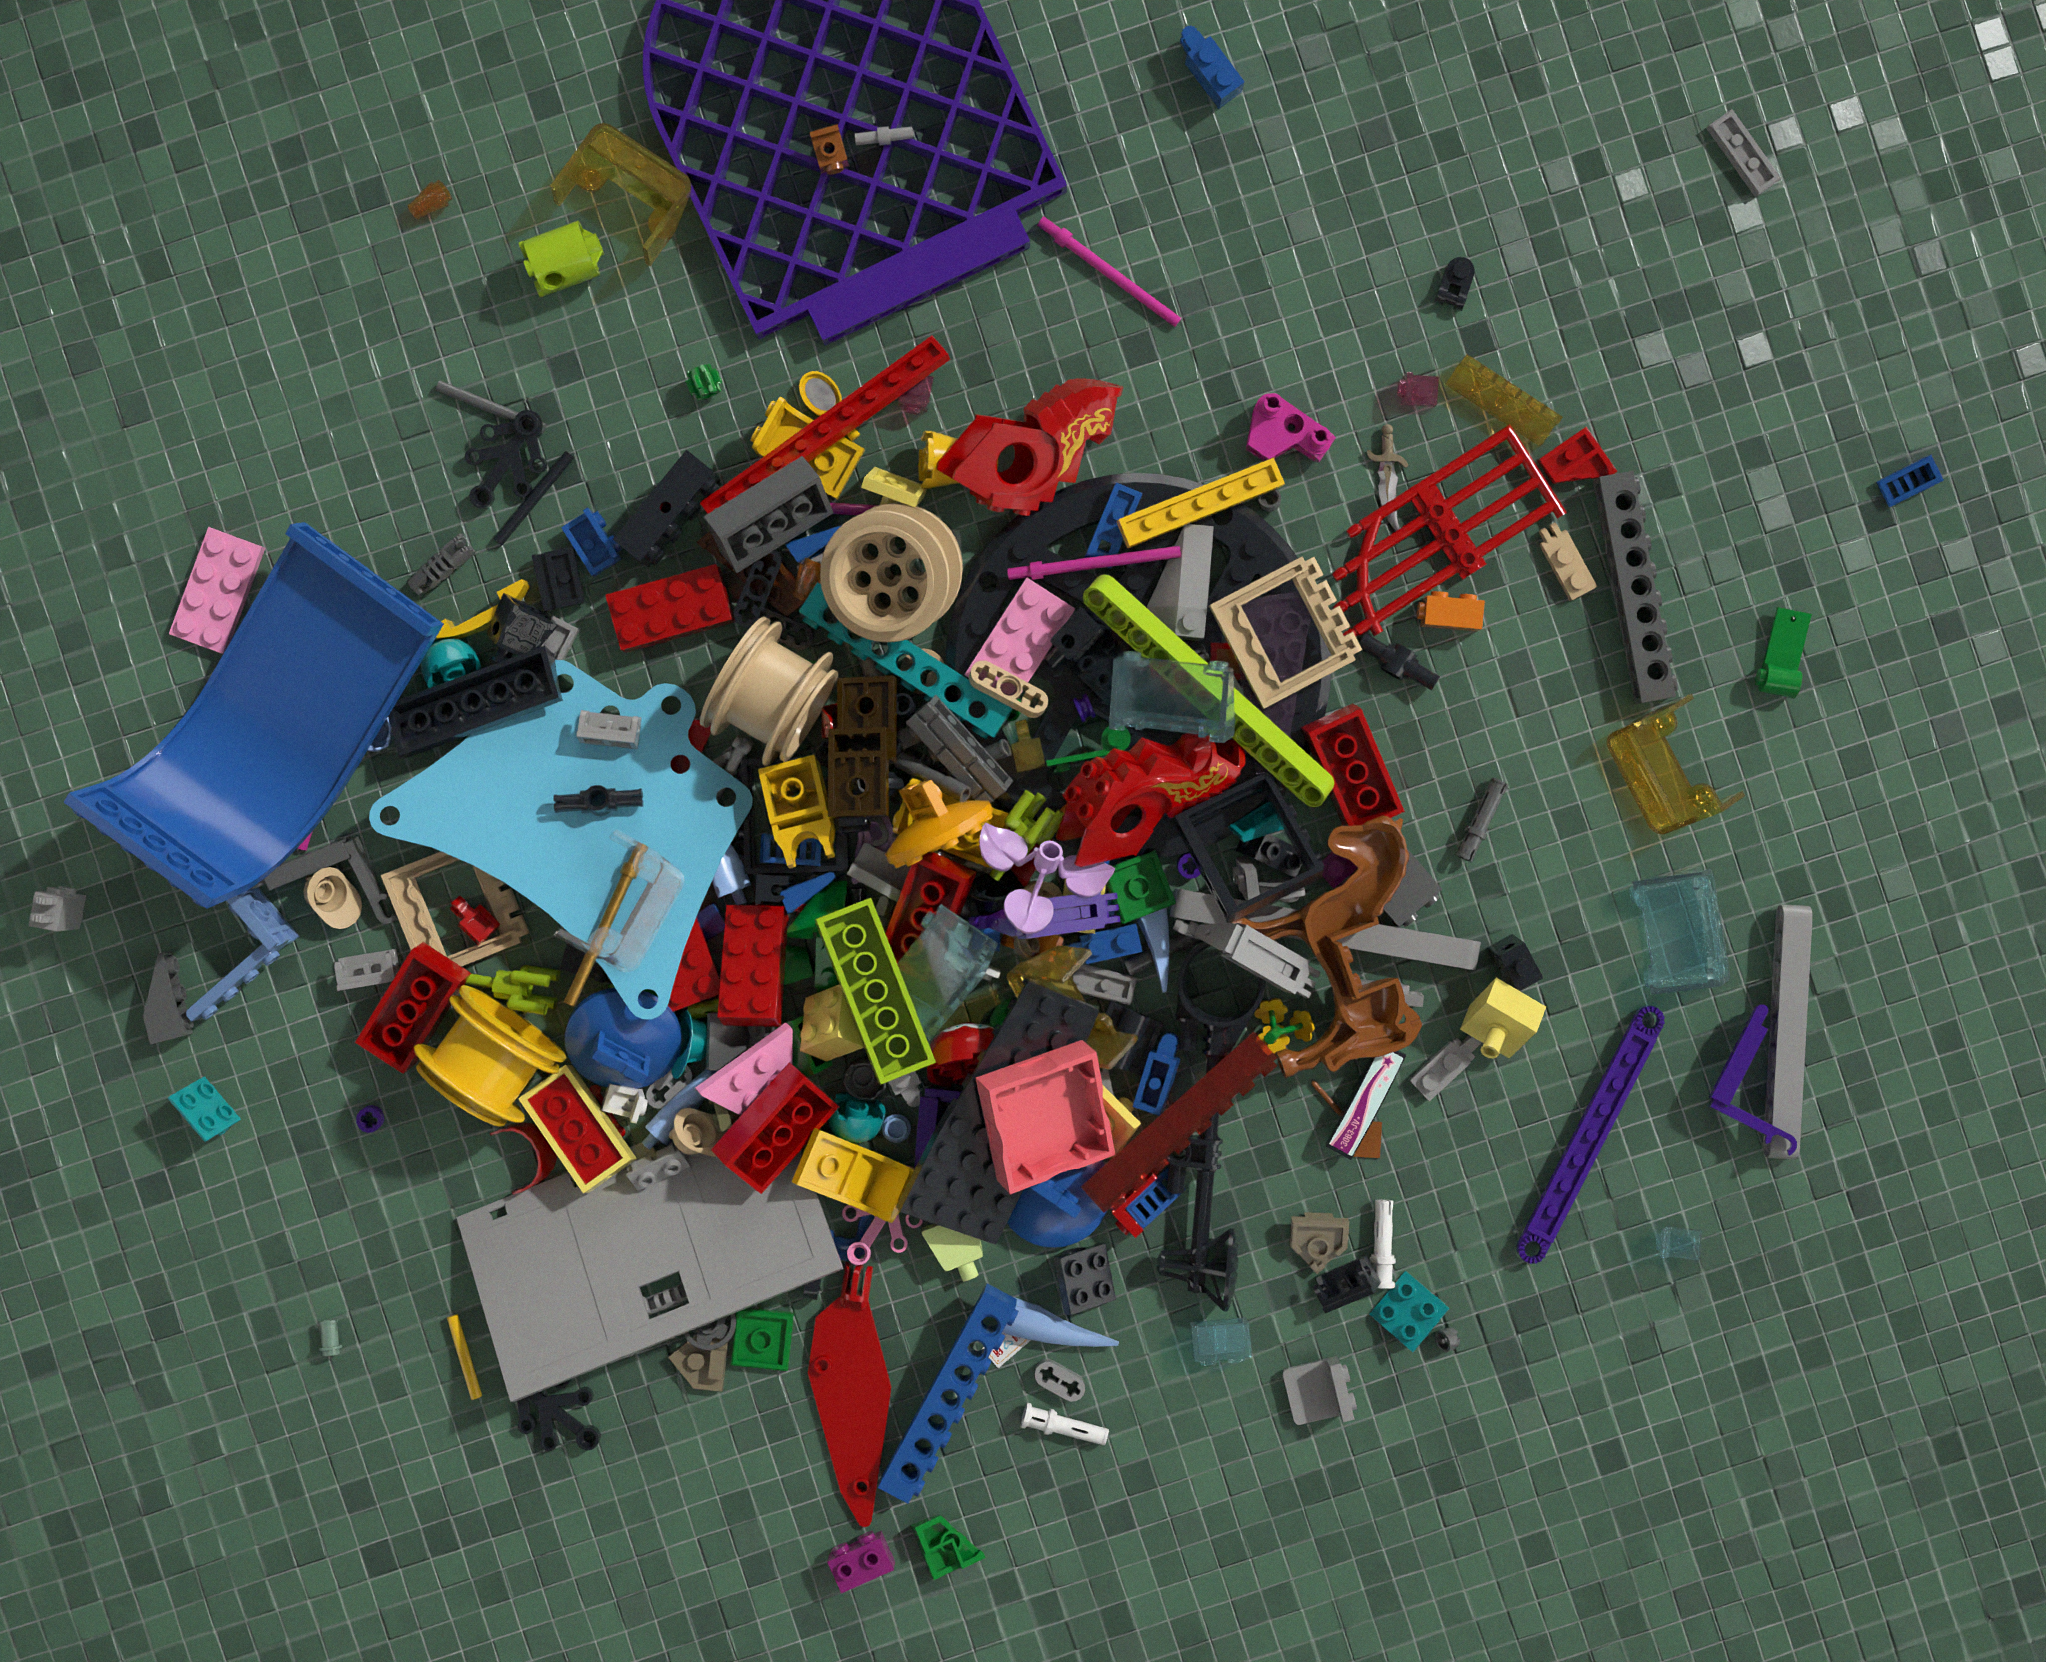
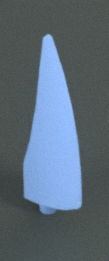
M730 844L718 866L712 884L718 898L731 893L735 904L741 905L747 902L742 888L751 885L748 875L745 874V868L742 861L739 860V855Z
M1167 908L1138 918L1137 922L1151 951L1162 992H1167L1170 942Z
M705 1069L678 1092L645 1126L650 1134L642 1141V1144L649 1150L659 1140L668 1146L672 1141L669 1138V1132L674 1127L676 1114L685 1108L698 1110L706 1098L701 1096L695 1087L719 1070Z
M1016 1298L1015 1308L1019 1311L1012 1326L1006 1324L1002 1332L1023 1339L1068 1346L1099 1347L1118 1346L1119 1344L1117 1340L1079 1327L1052 1314L1040 1305Z

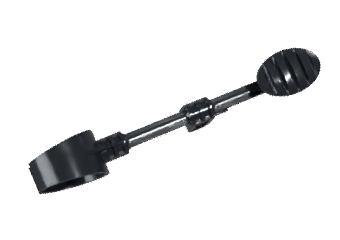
M1204 941L1191 950L1180 967L1176 1021L1181 1022L1180 1050L1196 1051L1198 1024H1204V1028L1207 1029V1036H1203L1206 1048L1202 1049V1053L1207 1058L1201 1132L1199 1135L1175 1134L1168 1139L1164 1148V1164L1169 1165L1167 1192L1184 1194L1186 1167L1197 1169L1191 1248L1186 1250H1161L1157 1257L1160 1264L1156 1267L1160 1276H1167L1187 1282V1291L1206 1293L1222 1311L1228 1312L1232 1302L1231 1298L1234 1297L1238 1275L1236 1270L1238 1269L1239 1259L1237 1257L1238 1244L1236 1242L1235 1228L1228 1229L1209 1242L1214 1174L1216 1170L1221 1168V1164L1218 1163V1157L1222 1156L1219 1145L1223 1144V1139L1218 1135L1223 1068L1225 1058L1230 1056L1232 1049L1263 998L1266 981L1258 977L1256 995L1250 1005L1242 1012L1228 1017H1217L1205 1013L1194 1004L1189 996L1186 985L1187 971L1191 962L1200 952L1211 947L1210 944ZM1175 1143H1181L1186 1147L1187 1153L1184 1156H1176L1171 1151V1146ZM1229 1239L1227 1262H1216L1225 1242ZM1223 1240L1212 1262H1207L1208 1249ZM1166 1255H1190V1261L1166 1259ZM1165 1268L1188 1270L1189 1276L1186 1277L1167 1272ZM1206 1273L1211 1275L1217 1297L1205 1286ZM1215 1275L1225 1277L1224 1300L1221 1298Z

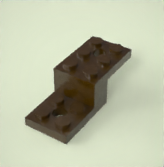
M895 676L837 678V729H828L829 818L889 817V764H896L897 678ZM866 699L873 700V710L868 714H862L860 711L862 701ZM859 779L864 780L866 785L864 792L860 795H854L851 791L853 782Z

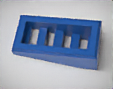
M1927 455L1878 480L1876 483L1888 507H1891L1944 481L1932 455ZM1923 465L1930 478L1927 481L1924 480L1919 470V467ZM1911 471L1914 472L1920 484L1916 487L1908 474ZM1901 476H1903L1909 488L1906 492H1904L1898 480ZM1891 481L1899 494L1895 498L1887 485Z
M841 526L789 542L786 546L800 565L824 552L829 540Z
M762 834L760 863L787 864L785 858H782V849L777 842L775 857H770L771 840L775 841L774 835ZM814 838L803 840L799 844V859L795 860L796 865L820 866V841ZM806 842H811V859H805Z
M829 871L782 890L779 895L785 896L782 902L787 914L792 913L836 878L834 873Z
M1167 1167L1157 1175V1179L1126 1207V1210L1143 1229L1181 1195V1193L1172 1194L1167 1192L1166 1187L1161 1183L1164 1178L1168 1181L1169 1169ZM1156 1186L1166 1197L1163 1201L1153 1191ZM1149 1195L1157 1204L1154 1209L1145 1200V1196ZM1139 1202L1149 1212L1146 1216L1136 1207Z

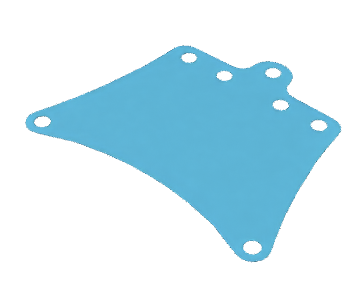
M555 660L557 676L567 674L574 681V686L569 692L561 693L563 701L471 734L430 767L378 799L370 810L369 820L374 830L384 836L435 848L472 864L505 882L547 912L586 951L622 875L620 870L624 862H628L636 842L646 845V851L638 866L640 871L637 878L631 881L596 962L604 969L629 1010L636 1017L651 1020L659 1017L667 1008L682 954L696 916L724 854L752 807V795L744 784L690 744L688 730L694 720L696 709L693 699L684 689L673 684L664 683L654 686L638 699L629 700L619 696L571 663L564 660ZM668 696H675L681 702L680 711L674 715L666 714L661 708L663 699ZM606 706H615L619 710L620 716L641 717L638 749L580 743L576 735L581 710L600 713ZM677 755L687 756L690 760L689 770L683 774L675 773L670 766L673 757ZM594 785H602L606 789L616 788V791L642 788L644 806L618 808L617 811H611L605 816H595L592 813H581V811L555 813L553 796L556 794H579L581 790H587ZM730 788L735 792L736 801L732 806L723 807L718 804L716 795L720 789ZM595 796L591 804L595 807L602 806L606 801V796ZM387 806H394L400 812L398 822L391 826L383 824L380 820V813ZM645 989L654 990L658 995V1002L651 1009H644L638 1003V996Z

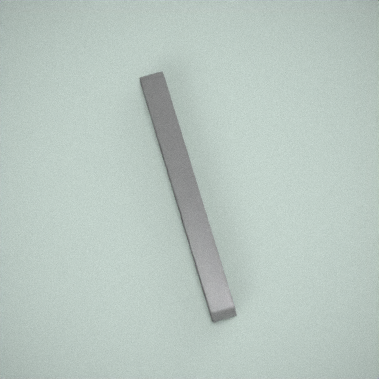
M1174 888L1173 896L1176 904L1171 906L1170 917L1209 924L1227 923L1212 894ZM1234 899L1236 905H1239L1246 901ZM1267 905L1244 917L1253 922H1264L1289 915L1298 910ZM1382 924L1336 940L1342 943L1343 947L1348 946L1351 949L1476 970L1481 942ZM1290 935V936H1285V937H1288V938H1294V939L1303 940L1302 938H1300V937H1298V936H1292V935Z

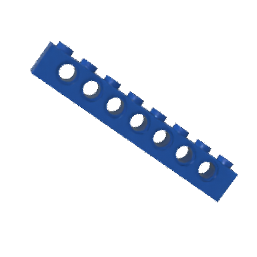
M986 1283L882 1474L878 1485L879 1489L907 1504L913 1495L919 1496L925 1484V1481L922 1480L925 1472L931 1473L939 1457L935 1455L939 1447H946L952 1434L948 1430L953 1422L955 1424L959 1423L965 1411V1408L962 1407L965 1399H972L978 1387V1384L975 1383L979 1374L985 1375L992 1360L988 1358L993 1349L999 1350L1005 1338L1002 1332L1006 1324L1012 1326L1019 1311L1015 1309L1016 1298ZM985 1317H993L996 1319L997 1324L995 1326H988L983 1322V1319ZM978 1341L982 1343L984 1348L976 1351L969 1344ZM965 1366L971 1373L962 1375L957 1372L956 1368ZM947 1390L953 1391L957 1397L955 1399H948L943 1395V1392ZM939 1415L944 1421L942 1423H934L931 1421L930 1416ZM920 1439L927 1440L930 1446L926 1448L921 1447L916 1441ZM913 1464L917 1470L913 1472L907 1471L903 1465Z

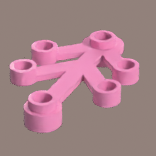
M851 1205L845 1206L842 1211L843 1218L848 1222L856 1221L862 1216L871 1215ZM848 1208L856 1210V1216L853 1219L848 1218L846 1215ZM897 1215L893 1223L888 1222L892 1237L890 1246L894 1252L901 1253L907 1249L908 1241L903 1236L899 1215ZM910 1215L906 1216V1224L911 1228H918L923 1223V1220L920 1219L917 1225H912L909 1221ZM875 1217L860 1242H855L849 1246L847 1257L851 1263L862 1265L870 1259V1247L886 1221ZM897 1238L904 1241V1247L900 1250L894 1246V1241ZM858 1247L863 1248L865 1251L862 1259L855 1256V1250Z

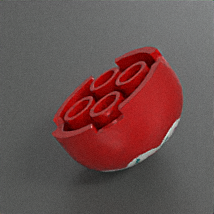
M965 1022L941 1031L929 1045L936 1063L927 1066L928 1080L935 1085L950 1088L951 1083L961 1085L967 1074L972 1075L978 1065L979 1060L977 1057L981 1050H986L995 1035L992 1033L994 1028L988 1025Z

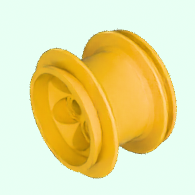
M463 985L459 989L461 996L454 995L449 998L451 1005L461 1016L437 1049L425 1044L414 1046V1052L421 1061L416 1066V1069L435 1090L473 1116L499 1127H503L507 1120L522 1123L525 1120L524 1114L514 1101L538 1069L551 1074L559 1073L560 1068L557 1062H563L566 1059V1055L552 1039L524 1017L491 996L475 988Z

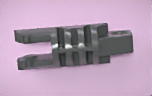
M461 533L442 547L439 553H435L428 559L427 564L421 565L417 570L418 572L407 582L416 594L421 596L428 590L441 584L442 580H445L454 572V569H458L475 554L474 548L465 544L467 543L465 536Z

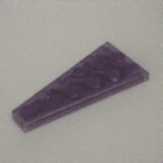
M1299 592L1254 598L1241 605L1280 682L1302 672L1311 615ZM1239 666L1243 696L1290 738L1296 708L1297 691L1262 709ZM1253 757L1255 774L1267 772L1268 770Z

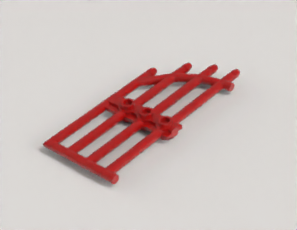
M1510 424L1346 530L1350 538L1359 535L1362 530H1366L1358 556L1345 563L1343 567L1336 569L1332 573V577L1335 581H1339L1345 578L1347 574L1357 570V590L1345 597V600L1336 603L1333 609L1340 606L1342 611L1345 612L1348 610V607H1352L1360 602L1365 619L1353 626L1352 629L1345 631L1343 636L1351 632L1354 633L1355 637L1360 636L1369 629L1373 637L1383 631L1380 622L1456 573L1463 580L1487 564L1483 559L1484 555L1551 512L1554 513L1557 519L1567 513ZM1507 440L1515 455L1446 499L1443 497L1436 486L1438 483ZM1520 464L1524 466L1531 477L1529 480L1460 523L1452 508ZM1538 488L1546 503L1476 547L1467 532ZM1412 501L1420 516L1374 545L1382 519ZM1428 526L1435 537L1434 541L1368 583V562L1422 527ZM1442 549L1451 564L1376 612L1374 611L1369 597L1371 594Z

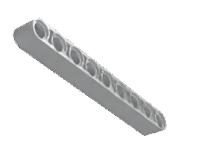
M1780 904L1776 911L1765 1122L1794 1136L1797 1141V1149L1792 1155L1788 1156L1786 1150L1789 1149L1790 1142L1779 1135H1774L1771 1143L1765 1144L1763 1140V1150L1766 1158L1796 1160L1800 1152L1812 936V909L1810 906Z

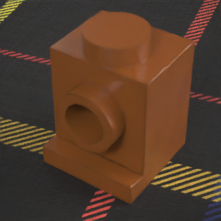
M838 124L810 132L821 174L826 172L828 175L842 172L844 167L849 166ZM835 147L833 153L828 154L824 151L826 148Z

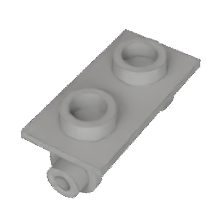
M672 1143L656 1152L657 1160L653 1161L651 1155H648L635 1162H631V1166L627 1167L628 1173L626 1175L639 1191L667 1177L678 1174L680 1171L689 1168L690 1164L682 1155L684 1153L678 1150L675 1144Z

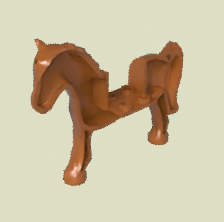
M1380 816L1363 825L1338 826L1334 828L1329 835L1328 846L1334 854L1351 860L1358 867L1356 872L1337 888L1319 895L1300 910L1289 915L1264 922H1253L1245 917L1232 922L1234 924L1248 925L1274 941L1290 935L1302 938L1322 966L1332 987L1335 1013L1332 1023L1326 1032L1316 1042L1300 1051L1283 1049L1275 1052L1279 1068L1285 1078L1293 1076L1302 1070L1313 1069L1320 1062H1323L1330 1071L1334 1072L1352 1059L1380 1057L1409 1046L1417 1037L1422 1027L1418 1014L1405 1002L1404 992L1399 979L1394 977L1385 978L1362 985L1358 974H1352L1349 963L1353 962V957L1348 946L1343 947L1342 943L1336 941L1378 925V916L1383 913L1385 904L1391 901L1401 880L1406 876L1409 853L1406 840L1401 832L1402 818L1394 822L1390 817ZM1403 1014H1404V1016H1405V1021L1402 1022V1023H1400V1024H1398L1399 1021L1402 1019Z

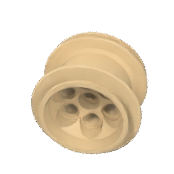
M904 503L882 504L853 517L833 534L822 556L820 569L821 586L825 600L832 613L850 631L863 638L877 642H898L923 632L949 610L960 589L963 562L955 536L949 527L935 514L919 506L915 508ZM896 537H900L905 541V551H901L896 547ZM869 543L877 546L879 551L877 557L869 554L867 549ZM916 559L923 560L925 572H920L916 569ZM894 564L899 565L901 568V573L896 576L890 570V567ZM861 571H865L870 575V584H865L861 580ZM908 586L914 587L918 591L919 596L917 600L911 599L908 596ZM881 592L890 596V606L884 605L881 602Z
M761 617L746 632L719 673L704 704L700 716V725L705 728L711 725V734L716 736L732 724L766 744L762 763L764 766H768L779 755L781 761H788L798 750L820 716L823 706L826 705L836 684L838 672L834 669L830 671L833 661V654L831 652L825 653L815 664H812L778 644L782 632L780 622L770 625L768 618Z

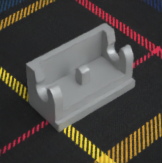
M581 710L576 737L580 743L638 749L642 718Z
M397 949L339 958L338 962L334 964L337 991L392 982L400 969Z

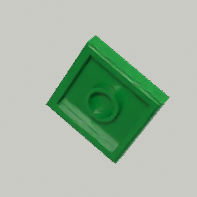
M1156 850L1112 866L1115 868V871L1106 885L1109 893H1117L1118 899L1113 900V903L1119 905L1117 913L1122 924L1176 904Z
M746 1308L736 1312V1329L733 1339L731 1365L788 1371L794 1312Z

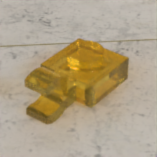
M1026 719L1016 721L1015 726L1019 742L1013 743L1011 746L1017 772L1046 767L1040 738L1031 739Z

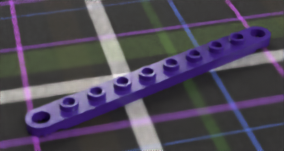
M1649 1005L1643 1006L1633 1016L1518 1240L1517 1253L1525 1262L1531 1264L1541 1262L1546 1257L1545 1255L1556 1238L1665 1024V1017L1658 1008ZM1647 1012H1652L1656 1016V1024L1651 1028H1646L1642 1024V1016ZM1529 1241H1535L1539 1244V1251L1534 1256H1527L1524 1249Z

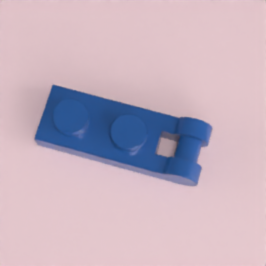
M1117 482L1115 483L1084 558L1118 554L1123 537L1116 521L1135 513L1143 493ZM1101 540L1112 544L1109 552L1098 548Z

